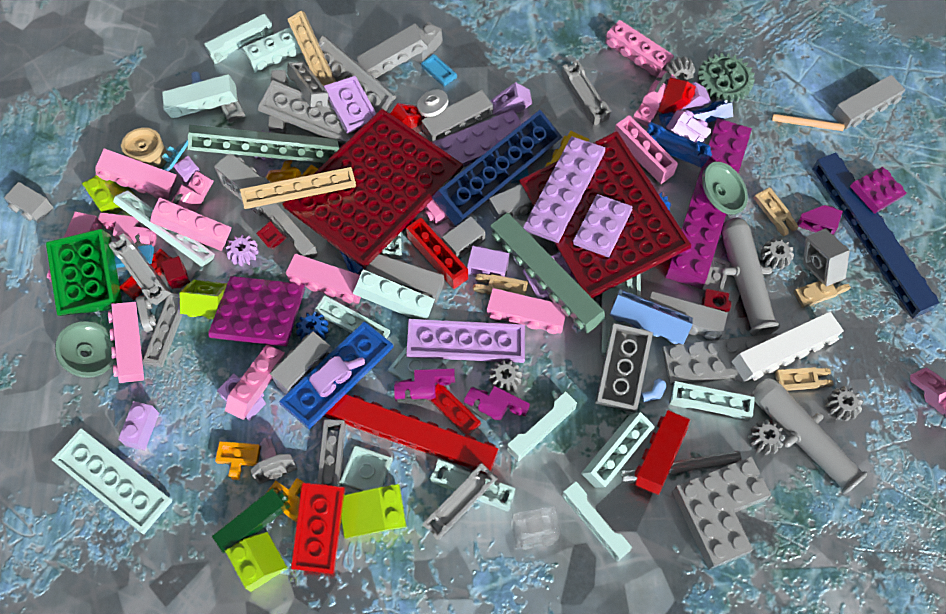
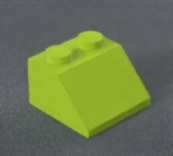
M97 175L82 183L102 213L117 214L123 211L121 207L113 202L115 196L127 190L134 195L130 187L120 186L117 182L111 180H103Z
M192 280L180 291V314H186L188 317L203 316L207 319H214L227 283Z
M268 532L246 538L225 551L244 587L250 592L288 569Z

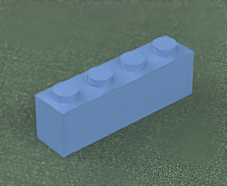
M619 289L610 311V316L614 320L619 322L625 321L634 328L653 332L654 336H663L674 344H684L693 325V317L622 289Z

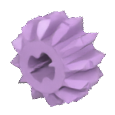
M242 234L240 238L234 236V241L229 240L226 252L228 259L234 265L239 263L243 267L244 263L250 265V260L256 261L255 255H258L259 251L258 245L253 241L252 237L248 236L246 238Z

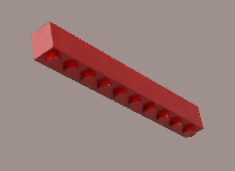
M345 394L323 416L331 420H345L346 425L473 471L482 463L492 472L498 456L499 448H496V445L493 443L476 441L477 439L471 435H459L457 431L451 428H446V430L439 428V425L434 422H422L414 415H402L397 409H385L381 404L377 402L368 403L357 395L351 397ZM481 470V471L479 472V473H482V474H485V475L489 476L485 471H482V470Z

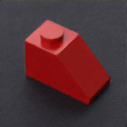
M670 78L658 112L662 114L675 113L677 110H681L690 104L695 94L696 86L688 81Z
M397 103L390 113L411 129L421 125L422 120L426 118V116L419 113L417 106Z

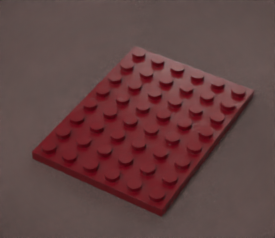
M381 109L314 173L319 174L352 167L356 187L288 200L282 205L287 211L365 269L433 200L432 196L463 169V163L384 109Z
M617 131L593 143L605 147V153L559 243L554 242L575 280L591 298L691 248V243ZM558 161L519 180L533 207ZM597 194L632 206V212L610 257L576 246L573 243Z

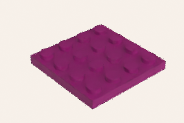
M230 276L208 332L209 337L287 346L305 292V284L297 285L290 282Z

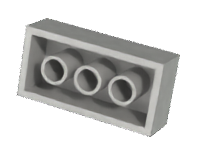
M613 323L610 328L595 404L633 413L637 411L653 332Z

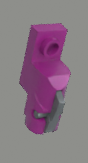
M414 370V380L406 379L394 382L395 401L398 403L423 405L426 400L436 398L435 383L440 385L455 383V370Z
M472 386L464 399L465 407L485 421L490 418L501 421L508 408L513 414L526 417L530 408L529 403L496 386L493 387L490 394L487 391Z

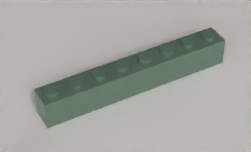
M190 124L188 132V150L325 163L339 150L338 140Z
M508 212L490 225L493 239L497 243L500 241L503 244L502 247L505 252L511 253L514 256L515 262L525 268V272L531 279L534 277L537 280L542 291L546 290L549 293L550 299L555 304L558 302L561 305L563 313L567 317L571 316L574 319L573 322L578 329H583L586 333H589L605 320L604 310Z

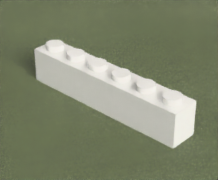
M828 312L740 353L732 360V363L744 382L751 378L755 381L761 378L766 371L772 373L781 364L787 366L795 360L794 358L798 357L801 359L807 356L810 350L816 352L823 348L825 343L833 344L839 340L838 336L844 330L832 313Z

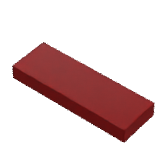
M161 248L153 255L152 264H150L158 276L164 272L161 262L172 259ZM132 275L120 286V289L133 301L143 293Z
M439 383L435 385L436 398L429 401L464 435H470L481 425V421L444 385Z

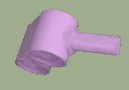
M339 356L333 357L325 366L315 372L309 381L321 397H326L335 390L336 385L334 381L338 384L343 383L351 376L352 372L350 370L364 365L365 361L362 357L349 362L343 361Z

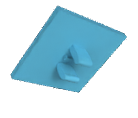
M188 140L180 144L176 149L173 147L167 148V151L171 152L172 155L170 157L167 154L162 155V158L167 161L162 170L169 171L173 168L188 146Z

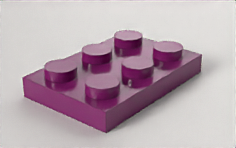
M883 166L850 185L874 214L907 194L903 186Z

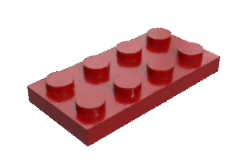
M302 483L291 569L335 573L345 487Z

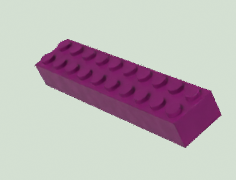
M717 118L708 143L712 156L700 168L681 228L691 243V248L672 257L666 275L667 279L698 289L703 288L726 217V213L715 208L705 195L702 184L703 172L711 163L723 162L731 166L739 174L752 128Z

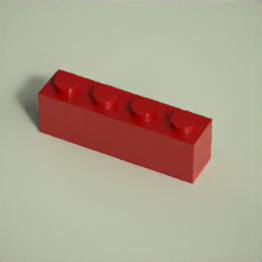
M421 217L406 227L407 238L435 270L444 275V280L453 290L468 280V268Z
M667 410L664 417L660 416L657 423L658 432H653L649 441L652 445L650 449H645L642 456L644 462L642 466L638 465L634 474L637 477L636 486L657 495L660 494L687 433L691 419Z

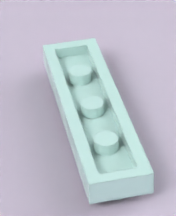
M325 295L314 310L318 315L322 314L326 320L350 333L355 331L365 321L386 339L390 334L389 329Z

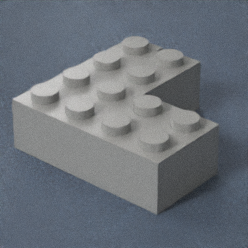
M752 457L677 485L672 491L709 570L743 557L753 551L735 512L765 501L771 496V493L764 479L758 478L760 472Z

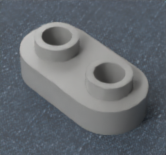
M145 295L136 297L143 329L145 332L154 330L157 322L155 316L151 315L152 303Z

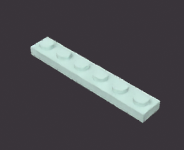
M128 190L115 196L113 202L121 207V209L128 212L136 220L143 223L201 267L213 260L215 254L198 241L151 223V215L154 209Z

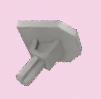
M263 438V441L260 442L262 461L251 469V473L260 485L295 471L298 468L291 454L278 455L272 440Z

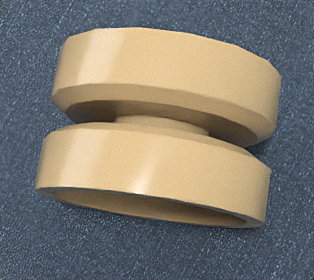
M139 128L129 132L123 138L121 148L124 156L160 169L166 164L167 161L162 158V155L167 154L160 135L155 130Z

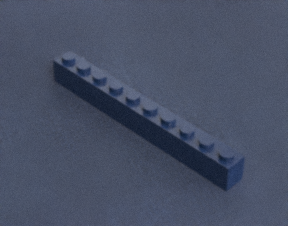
M837 153L818 159L812 168L813 172L838 209L843 211L842 215L912 319L932 311L940 303L936 294L929 288L925 278L916 269L914 262L909 259L904 248L896 240L894 233L889 230L883 217L878 212L874 214L850 187L856 180L845 166L843 159Z

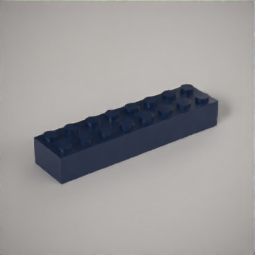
M539 110L439 189L432 198L456 226L563 137L543 112Z

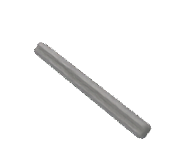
M739 451L677 460L673 462L669 474L733 464L741 461L742 458ZM637 467L623 469L621 471L623 481L636 480L637 477L634 474Z

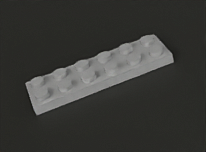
M322 35L318 43L336 82L356 76L376 114L381 109L388 111L397 96L328 37Z
M273 80L258 106V111L326 138L337 139L341 144H345L360 130L346 133L329 102L327 106H322L321 101H318L315 107H310L301 91Z
M773 333L663 346L662 351L669 383L673 385L675 381L682 383L727 379L731 376L740 375L732 360L740 353L778 336V334ZM781 364L777 370H785L787 367Z

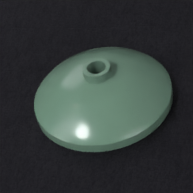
M713 162L708 165L703 172L702 184L705 195L710 203L721 212L730 215L743 211L747 205L748 194L740 175L731 166L723 162Z
M87 321L76 322L64 328L59 334L55 343V354L60 365L71 374L87 378L96 377L104 374L113 366L116 358L112 359L111 347H115V340L111 341L110 331L97 323ZM84 352L87 354V356L84 357L81 355V353Z

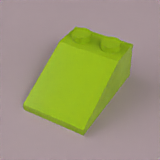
M400 484L344 495L342 510L344 538L407 528Z

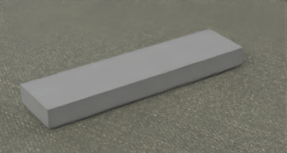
M171 292L167 297L142 360L143 363L163 368L183 314H180V294Z

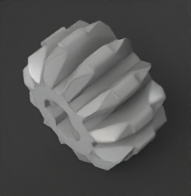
M677 56L675 60L671 59V63L666 64L665 71L671 75L673 74L676 79L689 82V79L694 78L695 67L690 58L685 56L679 58Z
M773 238L771 241L765 242L764 247H762L761 260L766 261L765 266L772 265V270L776 266L781 270L784 266H789L794 258L792 253L794 247H788L789 242L784 243L782 238L778 241Z
M502 360L501 365L495 363V369H490L491 376H489V381L493 382L492 388L496 386L502 390L505 389L509 393L510 388L516 391V385H521L522 380L520 378L522 377V372L518 371V365L513 366L512 360L509 364ZM504 375H508V376H509V377H507V379H503V378H502V376L504 377Z
M845 386L840 389H834L832 394L827 397L829 402L826 407L832 408L830 414L835 413L836 420L842 417L844 421H848L850 418L855 419L862 411L861 405L863 401L858 399L860 393L854 394L853 388L847 391Z
M767 419L764 423L758 421L756 426L751 427L750 431L752 433H750L749 439L754 440L751 446H758L757 452L763 449L765 455H768L770 451L776 453L778 448L784 445L782 441L785 439V435L780 434L783 428L777 429V422H773L771 425L769 419Z

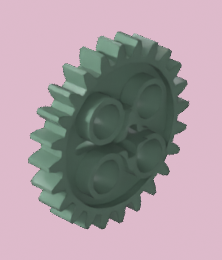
M723 53L720 54V57L714 54L713 59L708 57L707 61H703V64L700 65L697 75L699 78L698 83L710 93L709 98L715 97V101L720 98L721 100L726 99L728 102H732V99L738 102L739 98L744 99L745 95H749L754 85V73L751 72L752 67H747L748 62L742 63L743 58L737 60V55H734L732 58L730 53L726 57H724Z

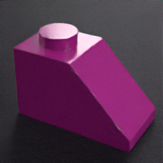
M823 205L802 213L796 223L798 227L815 233L826 228L834 235L843 211L832 206Z

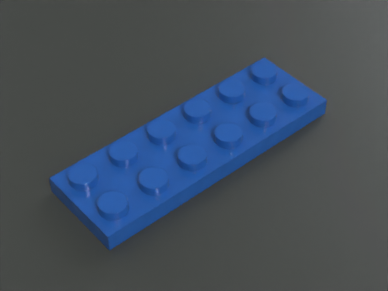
M364 321L279 401L280 405L305 427L310 429L393 349V344ZM339 356L346 362L360 357L364 359L365 364L351 369L352 374L346 381L340 384L334 381L336 388L326 397H321L309 381L310 377L325 366L333 357Z

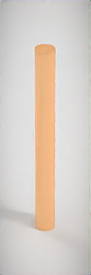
M778 114L772 115V121L838 131L844 130V124Z

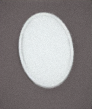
M439 89L426 92L418 100L417 107L419 113L426 117L438 115L447 107L448 97L446 92Z

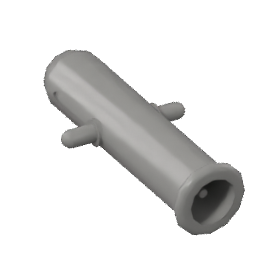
M742 218L729 219L723 224L721 237L731 267L723 268L722 273L735 277L751 325L749 333L752 336L771 334L779 329L780 324L775 321L763 274H771L772 268L760 265L751 229L747 222Z
M773 379L763 380L755 387L753 397H755L757 405L789 435L783 442L784 446L791 447L794 443H797L842 488L843 494L848 493L867 476L868 473L866 471L862 472L818 425L823 419V414L817 413L811 417L779 382Z

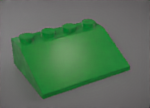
M103 229L46 242L57 316L105 311L112 309L111 304L122 303L114 252L109 246L112 242L111 235Z

